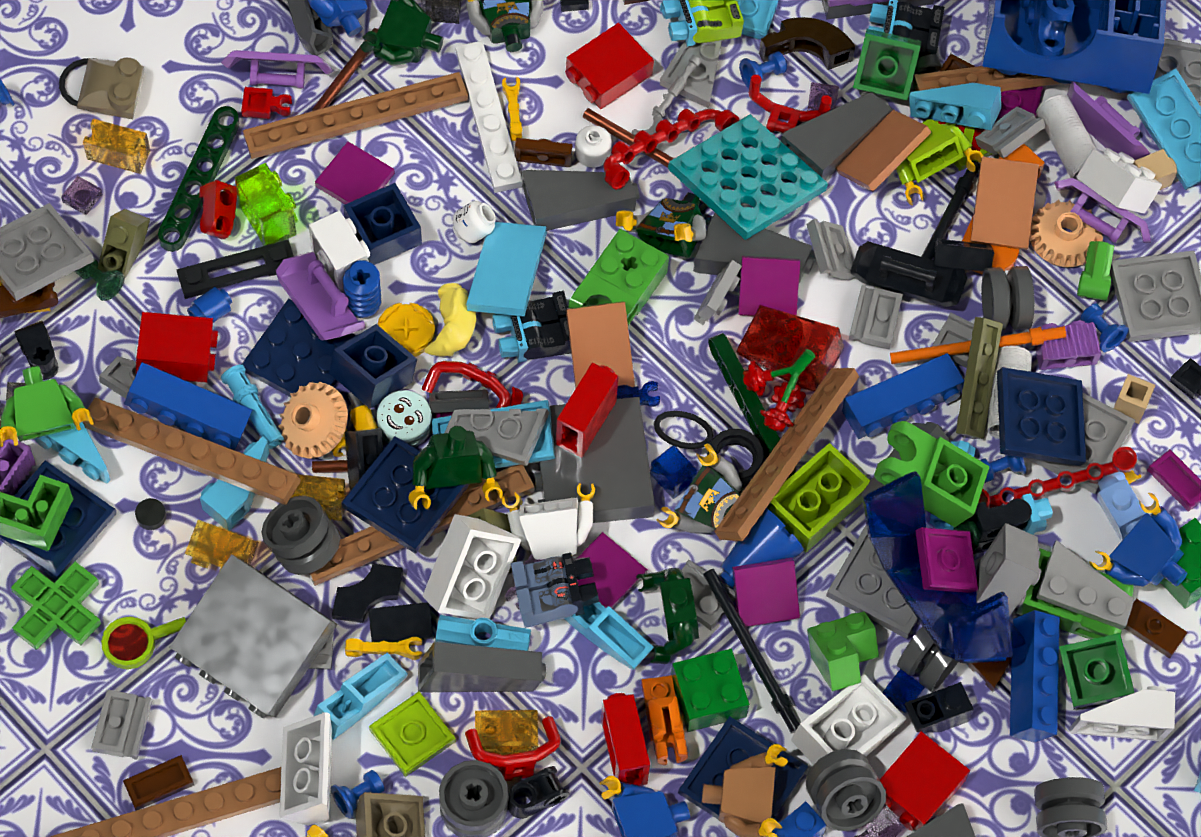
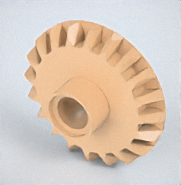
M1058 199L1055 203H1047L1043 208L1038 209L1032 217L1030 243L1033 249L1042 259L1060 267L1084 265L1086 263L1089 242L1103 241L1102 233L1082 222V219L1076 213L1070 212L1075 205L1071 200L1060 202ZM1063 228L1070 229L1072 232L1065 231Z
M309 382L307 386H299V390L296 393H290L291 399L283 403L285 409L283 413L279 414L282 421L278 427L282 431L286 448L297 456L312 459L329 453L339 443L346 430L348 410L342 394L336 388L322 382Z

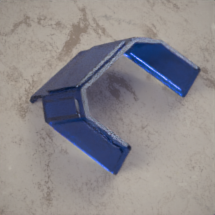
M916 471L911 472L867 494L863 498L867 532L879 561L892 583L941 653L960 663L1006 661L1007 657H1013L1012 648L1024 645L1025 640L1010 620L1008 597L1004 592H999L977 603V591L965 593L923 589L915 531L921 527L926 528L921 477Z

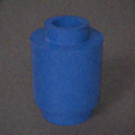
M213 287L191 302L192 306L187 308L189 316L213 318L214 323L231 311L230 304L232 300L224 289L219 290Z

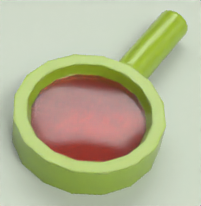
M130 616L119 618L110 623L104 630L101 640L103 653L109 663L117 668L126 670L138 668L145 664L153 655L155 648L154 640L179 632L186 622L185 617L151 629L140 618Z

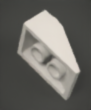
M863 674L861 676V683L846 687L800 723L791 741L813 765L830 752L842 749L857 750L867 757L903 724L907 718Z
M1148 686L1147 689L1080 714L1070 726V733L1162 742L1174 730L1175 692L1166 691V687Z

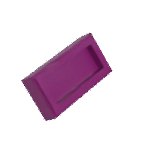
M1171 449L1149 465L1147 471L1188 512L1201 502V479Z

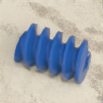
M364 260L356 261L344 274V294L349 300L347 306L354 316L367 318L374 315L382 303L380 273L371 262Z

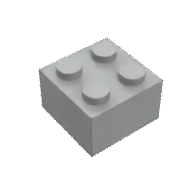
M1007 523L1004 524L977 565V603L1007 616H1010L1016 607H1020L1023 604L1026 591L1030 585L1034 586L1038 582L1041 575V569L1039 568L1041 552L1038 550L1037 536Z

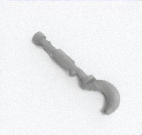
M691 56L689 59L690 63L681 76H677L668 89V94H663V99L665 100L659 107L655 106L653 108V125L648 130H645L650 135L656 133L657 124L666 116L664 111L669 107L673 98L677 97L684 88L687 78L693 69L702 62L699 57ZM637 129L632 130L634 135L639 132Z

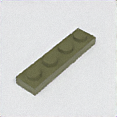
M975 317L960 411L957 419V434L975 439H984L1003 323L987 318Z

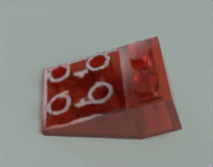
M760 305L736 353L749 361L754 360L758 366L765 370L772 369L775 371L791 367L803 352L809 349L815 354V358L799 375L796 385L815 392L831 368H834L844 349V344L838 327ZM789 373L777 377L789 383L791 374Z

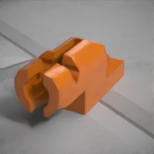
M672 675L642 679L641 687L650 740L653 741L657 763L667 765V747L673 748L676 764L681 763L688 758V752Z

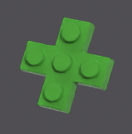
M76 561L55 583L31 566L11 587L15 595L31 606L28 612L12 627L14 633L37 650L58 628L81 646L101 625L100 619L81 605L84 599L99 585L98 579Z

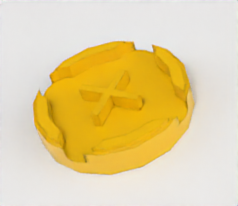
M416 303L394 304L387 308L379 317L377 325L414 357L424 353V349L434 341L435 326L433 317L427 309Z

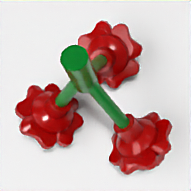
M806 349L791 367L775 371L772 369L763 371L753 360L748 365V370L743 372V381L747 390L756 392L759 397L765 392L766 382L773 381L774 377L791 374L789 383L783 382L781 386H774V395L771 400L777 403L776 407L770 408L768 411H760L761 415L764 416V425L768 426L769 429L783 432L785 427L794 426L786 411L795 412L797 408L802 409L804 407L806 393L801 391V387L796 385L799 375L815 358V354L811 350Z

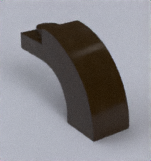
M798 17L781 21L780 32H772L761 38L759 55L762 61L766 62L768 61V56L777 51L783 55L791 52H807L819 58L827 70L852 62L855 45L842 30L826 21Z

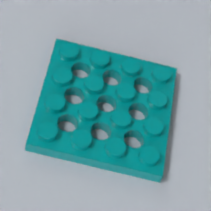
M751 114L669 161L668 170L744 240H747L822 194L828 186V183ZM744 144H749V145L753 146L754 148H751V147L745 148L743 145H744ZM729 156L732 157L734 160H725L723 157ZM762 162H770L774 166L764 165ZM703 168H709V169L713 170L714 173H713V172H704L702 169H703ZM742 174H750L754 178L742 176ZM782 179L791 180L793 183H784ZM721 186H729L734 190H724ZM768 191L772 193L774 196L764 195L761 192ZM743 203L750 204L751 206H753V208H751V207H745V208H744L741 204H743Z

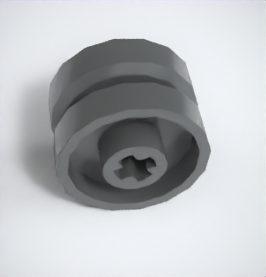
M1013 266L1009 269L1007 275L1002 267L984 269L981 284L983 318L1003 323L1002 331L1006 329L1008 322L1014 330H1026L1032 327L1035 300L1032 275L1028 266Z
M307 496L291 497L287 505L278 504L266 517L261 531L264 543L275 554L280 564L289 573L297 575L309 574L325 566L339 549L341 539L338 528L327 516L323 507L314 498Z
M938 613L932 615L917 631L896 665L909 676L916 674L924 666L919 676V683L930 692H934L949 676L972 641L969 636L959 629L946 637L950 623Z
M842 749L830 752L820 758L810 768L806 777V790L825 824L834 830L850 831L861 828L871 822L881 812L886 802V790L865 755L857 750Z
M472 760L463 761L453 766L445 774L439 788L441 818L446 827L458 837H488L497 832L504 824L508 813L507 782L498 769L489 763Z
M1066 777L1045 781L1035 787V806L1041 810L1036 816L1037 833L1041 837H1097L1106 832V813L1103 809L1099 808L1105 802L1104 786L1101 782L1083 777Z

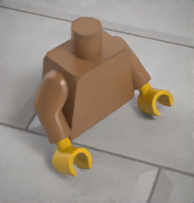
M773 744L768 748L767 752L749 757L732 765L730 769L724 770L722 786L703 784L702 803L720 805L719 821L724 823L725 827L738 837H778L775 833H772V830L782 828L775 819L771 818L775 767L771 766L774 763L783 767L788 763V760L784 757L777 758L780 752L787 750L779 744Z

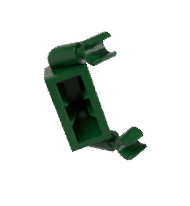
M391 0L378 32L368 31L362 36L367 41L361 44V50L366 53L373 50L375 57L382 59L391 66L410 62L417 63L421 60L425 49L439 53L444 38L431 33V18L415 0Z
M669 568L655 573H643L636 576V579L642 578L643 587L638 589L639 592L656 591L660 587L668 641L664 646L652 645L654 648L650 652L655 654L650 663L667 664L671 656L690 646L695 639H699L690 578H684V574L679 568Z

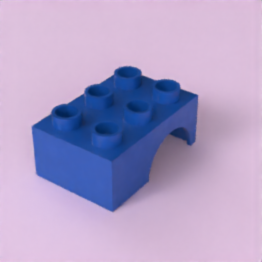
M989 0L982 67L994 68L1007 75L1025 73L1049 77L1062 84H1071V81L1103 86L1116 93L1134 91L1149 94L1164 47L1167 0H1074L1075 7L1072 21L1068 22L1065 34L1066 45L1061 56L1037 54L1030 26L1025 23L1026 11L1025 8L1021 7V0ZM1053 40L1044 41L1048 46L1055 47Z

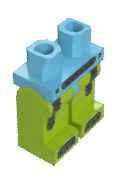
M736 0L662 1L661 12L663 18L678 17L679 20L668 25L671 41L685 40L688 47L695 45L696 42L706 43L737 38L742 35L744 20Z

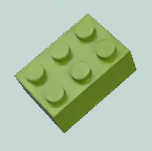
M828 443L784 482L779 492L766 508L786 525L784 528L790 535L793 533L804 548V552L807 553L865 501L861 495L870 480L831 443Z

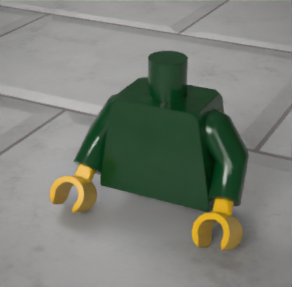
M461 426L450 428L449 433L431 436L427 447L414 457L412 485L415 486V489L409 494V502L417 509V501L422 498V505L425 509H428L431 505V500L424 492V486L426 489L474 484L482 483V479L486 480L482 487L486 500L490 502L488 493L493 489L497 490L498 496L501 499L503 492L499 483L494 479L497 474L491 450L482 441L476 440L473 431H466Z

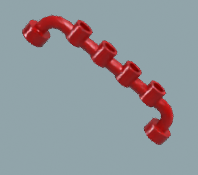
M684 109L678 115V122L674 124L666 119L661 120L656 126V133L650 135L645 130H641L635 135L634 144L628 146L623 141H619L613 146L612 154L606 158L603 164L604 172L606 173L605 182L613 189H621L628 182L630 173L619 163L629 164L635 155L643 151L651 153L655 150L657 144L665 140L669 143L673 142L680 133L686 130L693 132L704 121H715V127L722 131L738 122L739 117L730 110L721 112L715 109H705L694 114L689 109Z
M1120 447L1115 450L1112 462L1102 465L1091 463L1084 470L1073 473L1063 471L1056 478L1045 481L1034 479L1028 486L1017 489L1006 487L999 494L992 496L982 489L978 503L985 502L989 509L1007 505L1009 502H1005L1002 499L1005 494H1011L1014 497L1013 499H1021L1022 495L1031 493L1034 500H1039L1045 496L1046 492L1057 489L1069 492L1074 488L1075 484L1089 481L1090 483L1097 484L1103 476L1116 472L1126 473L1133 470L1137 463V455L1130 447ZM1097 469L1101 474L1098 477H1092L1089 472ZM1067 477L1072 482L1065 486L1061 484L1060 480ZM1034 486H1040L1043 490L1041 493L1035 494L1031 489Z

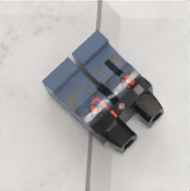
M569 552L562 554V556L550 557L535 563L524 564L523 561L511 563L520 613L525 628L567 618L574 614L576 616L585 614L584 606L599 602L595 582L580 586L578 583L580 579L594 577L590 557L573 559L572 553Z

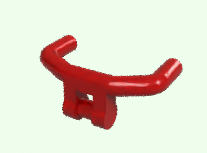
M751 76L748 91L749 97L754 103L771 113L766 128L772 133L774 131L784 133L796 127L798 122H807L830 111L832 98L828 95L822 96L819 110L801 111L774 103L760 93L761 76ZM779 119L786 120L788 123L779 121Z
M458 361L435 363L429 370L421 388L432 394L441 373H460L463 375V378L470 381L475 380L480 382L481 386L491 389L499 398L496 408L507 407L511 403L510 393L496 378V374L490 371L484 372L478 369L477 365L470 362L468 364Z
M552 716L545 717L542 720L548 741L531 751L507 755L485 751L476 729H469L465 732L473 757L476 760L499 767L498 770L502 773L506 782L512 781L516 777L525 779L533 776L536 762L555 752L561 743L560 735Z

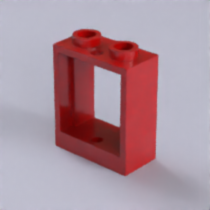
M612 694L603 700L601 724L613 776L618 778L620 782L639 786L647 785L650 761L634 694Z

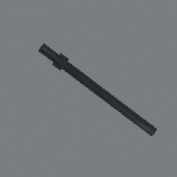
M972 161L976 167L975 172H970L967 169L964 176L959 177L954 187L955 193L921 257L931 260L934 258V239L944 238L965 196L970 195L974 187L973 181L980 169L978 162ZM902 295L904 301L910 302L912 300V297Z
M714 569L706 571L703 575L771 696V705L776 714L780 713L790 733H795L800 723L791 709L792 702L787 694L782 693Z

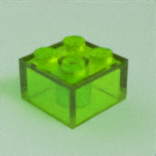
M264 163L235 177L239 207L263 246L281 242L297 235L295 223L298 222V219L293 210L296 208L295 201L289 192L285 194L282 190V181L275 170L271 172L267 164Z

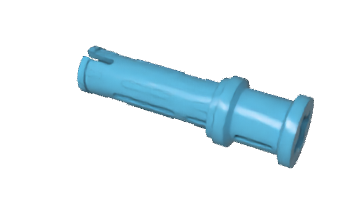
M243 365L229 368L222 374L221 381L229 386L234 395V402L253 409L249 418L260 436L267 439L269 449L277 447L282 443L284 437L259 400L258 388L256 385L251 384L245 374L246 369Z

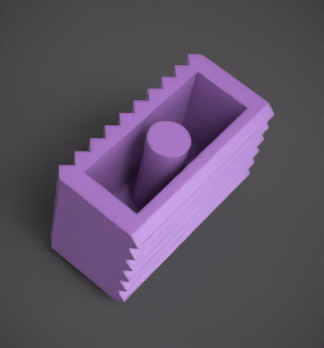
M1081 320L1074 321L1065 326L1066 338L1044 341V344L1035 345L1039 370L1096 365L1101 356L1095 324L1093 322L1085 323V321ZM1049 323L1041 326V329L1043 330L1062 326H1058L1054 323Z
M7 439L3 442V447H0V492L15 495L16 490L20 489L19 485H23L22 481L26 480L27 475H30L29 471L33 470L32 466L36 465L30 446L18 441L17 446H14L12 439Z

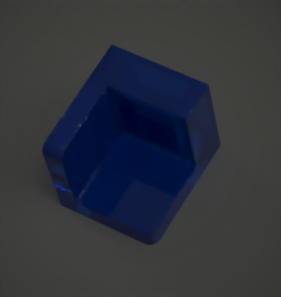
M671 446L651 462L650 474L670 497L674 499L690 486L697 475V469L676 446Z

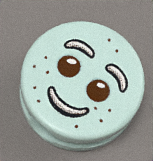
M408 390L396 391L386 396L377 409V426L382 430V439L389 444L394 436L412 447L422 444L428 438L432 429V412L427 400L420 394Z

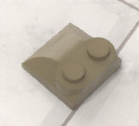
M129 57L118 61L88 58L77 109L133 120L144 75V66H141L137 60Z
M364 792L359 796L356 809L357 837H425L423 796Z

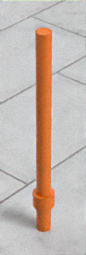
M1065 326L1043 330L1041 327L1030 328L1029 332L1004 335L1000 338L999 348L1031 343V346L1044 344V341L1066 338ZM971 341L890 353L891 364L937 358L946 353L949 355L969 353Z

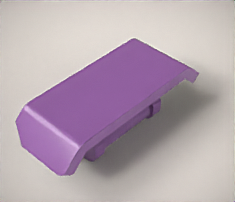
M234 50L221 62L226 68L231 69L241 59L251 60L250 85L255 86L258 84L296 86V88L304 89L305 63L317 64L326 75L333 72L325 60L316 55ZM259 61L297 63V74L259 73Z
M1071 81L1067 95L1088 133L1105 148H1109L1118 154L1123 152L1134 160L1150 154L1147 148L1136 139L1141 132L1139 128L1130 124L1107 103L1108 100L1101 95L1094 101L1075 82Z
M1074 178L1054 182L1057 191L1074 190L1081 195L1070 212L1079 215L1082 222L1109 237L1110 241L1116 243L1129 223L1140 230L1143 243H1151L1148 225L1143 219L1126 209L1116 207ZM1087 199L1119 217L1121 221L1115 228L1083 209L1082 207Z
M306 252L286 258L276 269L278 281L320 340H329L366 329L364 321H358L347 306L349 301L347 296L338 289L325 271L323 263L317 260L315 253Z

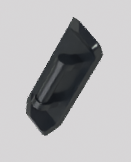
M869 241L859 246L850 270L851 274L864 284L943 307L954 306L959 303L967 281L965 269L934 265V260Z

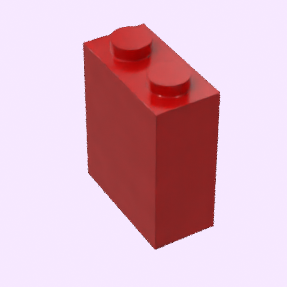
M618 22L567 56L565 73L571 83L577 84L583 90L585 98L590 103L594 102L601 110L652 76L654 59Z
M142 312L136 356V374L141 362L185 381L207 383L208 371H214L216 354L210 353L211 348H217L218 331L213 330V318Z
M593 362L591 363L557 418L556 445L581 458L617 401L619 375L615 374L608 366H599Z
M921 731L879 779L886 790V802L882 809L886 811L891 810L899 817L900 823L905 828L916 831L934 819L963 785L971 770Z

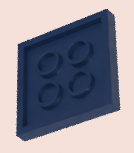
M288 298L241 365L245 367V373L291 397L290 393H296L299 390V386H307L309 382H322L334 386L337 380L329 374L334 349L357 335L350 333L329 340H320L294 302Z
M1005 367L1000 368L997 371L1000 454L1075 466L1085 464L1086 447L1082 380Z
M394 436L341 503L343 509L416 554L463 495L469 484L426 489L424 486V492L429 496L431 505L428 509H425L422 505V498L417 501V509H415L409 502L408 497L411 491L415 489V486L412 485L413 460L420 451Z
M45 460L14 496L28 501L40 475L69 484L73 501L49 552L1 535L0 541L58 580L83 554L117 513L116 509Z
M729 716L679 788L678 794L719 820L720 805L702 803L703 784L722 786L724 770L730 769L732 765L749 757L767 752L768 748L773 744ZM785 751L780 752L777 758H786L788 760L787 765L780 767L773 763L771 766L775 767L771 815L773 819L780 812L808 769L807 765Z

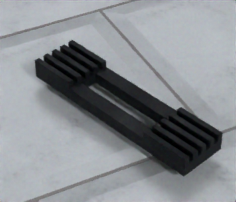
M288 239L176 270L184 298L188 299L203 295L213 287L221 288L269 275V277L277 275L276 269L282 261L294 255ZM263 258L265 261L264 265L211 279L208 275V272Z

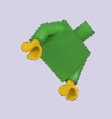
M30 367L22 370L26 386L15 388L14 396L8 398L1 416L0 447H3V442L7 439H12L14 446H17L18 440L20 442L75 428L81 430L79 424L82 421H89L90 425L94 423L89 410L85 408L82 400L68 386L58 385L56 379L43 381L40 367Z

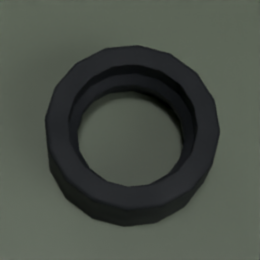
M728 429L722 431L710 443L716 454H719L720 449L728 445H740L751 452L753 456L751 467L748 470L737 472L742 482V487L749 484L763 464L764 449L760 440L746 430Z

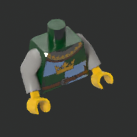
M543 0L465 1L471 24L483 35H488L492 43L505 42L508 52H516L522 48L521 40L530 37V29L537 26L543 13Z
M686 193L681 201L670 198L662 199L654 209L644 215H634L633 212L626 210L616 213L617 227L623 226L627 231L636 229L640 240L663 253L689 258L697 241L706 238V221L698 208L701 201L693 193Z
M710 444L704 445L706 450L710 452L708 456L701 457L696 453L702 467L675 507L674 511L677 513L675 514L668 507L661 508L663 512L669 514V517L664 521L656 519L663 527H674L690 533H711L718 527L743 492L741 490L742 482L735 466L719 454H716Z

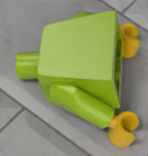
M928 119L922 123L928 126L931 131L930 135L895 169L902 186L905 185L907 188L905 195L910 205H913L910 198L913 193H918L922 201L924 199L922 189L914 185L913 181L916 180L919 183L964 157V154L967 157V169L970 172H975L976 167L972 160H977L980 163L981 158L984 157L980 151H973L971 149L972 144L957 126L939 124L933 119Z

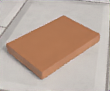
M892 110L835 169L841 176L873 192L930 135L931 131L927 125Z
M989 157L981 158L970 242L1023 250L1028 249L1039 164Z
M625 302L566 309L575 389L593 362L599 366H608L615 374L619 375L617 392L634 390L635 381Z

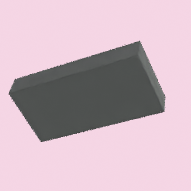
M488 390L429 393V407L432 413L454 412V410L489 409Z

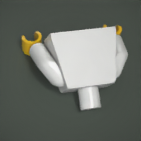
M579 483L577 486V494L581 499L579 503L576 497L522 505L521 496L514 492L516 502L509 506L507 496L504 495L502 497V504L510 511L507 515L511 533L521 538L520 545L525 551L532 552L534 559L537 560L562 556V554L569 552L572 555L576 554L577 545L585 542L593 525V503L590 500L595 495L594 485L591 483L592 491L590 494L583 495L580 492L581 483Z

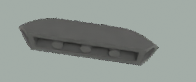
M287 0L295 30L304 48L316 56L330 50L334 39L331 27L324 25L307 0Z

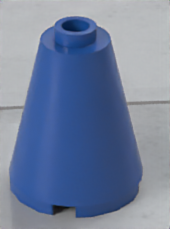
M768 508L759 517L748 536L743 541H737L720 566L723 571L720 577L730 588L734 587L732 567L786 558L794 559L804 551L801 543L793 533L790 535L784 528L786 525Z

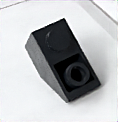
M961 682L904 703L916 732H942L967 723L974 710Z

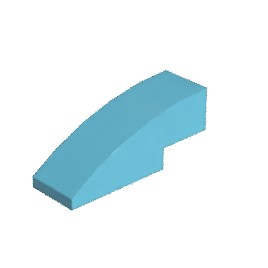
M600 602L584 606L585 614L578 616L574 614L564 618L588 640L632 670L654 648L610 606L605 608Z
M386 653L343 682L339 691L317 705L314 716L324 712L330 714L332 739L334 740L376 707L407 677L408 673Z

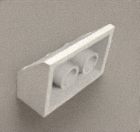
M454 514L423 597L439 613L474 619H490L521 538L481 519Z
M324 712L283 727L280 818L307 826L329 819L332 724L329 713Z

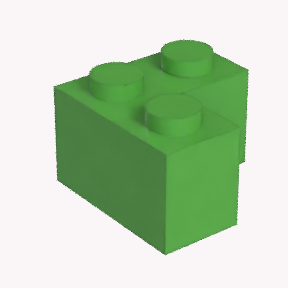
M40 475L28 501L0 492V535L49 552L73 501L69 484Z
M865 611L852 613L846 617L807 628L811 658L832 691L861 683L859 663L879 657L876 629Z

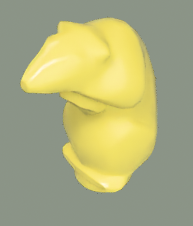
M457 283L444 284L438 290L440 299L439 309L445 326L436 337V340L424 349L425 353L429 355L451 357L454 352L464 349L473 335L476 324V312L467 311L468 291Z

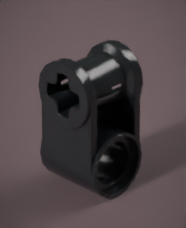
M43 321L15 330L19 346L23 355L26 356L30 367L39 366L43 380L54 377L59 367Z
M555 766L544 768L511 787L508 797V810L512 816L520 819L528 818L543 809L563 802L569 797L568 790L563 789L556 776L557 769ZM520 795L526 796L530 802L520 805L514 798Z

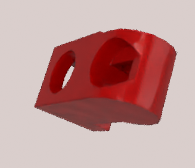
M219 180L200 187L199 198L204 199L203 214L200 219L201 232L219 239L228 238L232 232L235 219L238 187Z

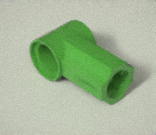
M1102 241L1089 242L1085 268L1080 276L1077 296L1107 301L1111 285V276L1109 274L1114 245Z

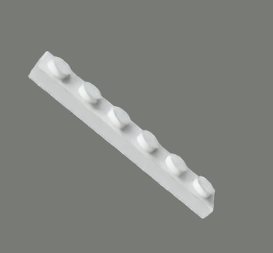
M483 41L455 46L494 193L521 188L522 179Z

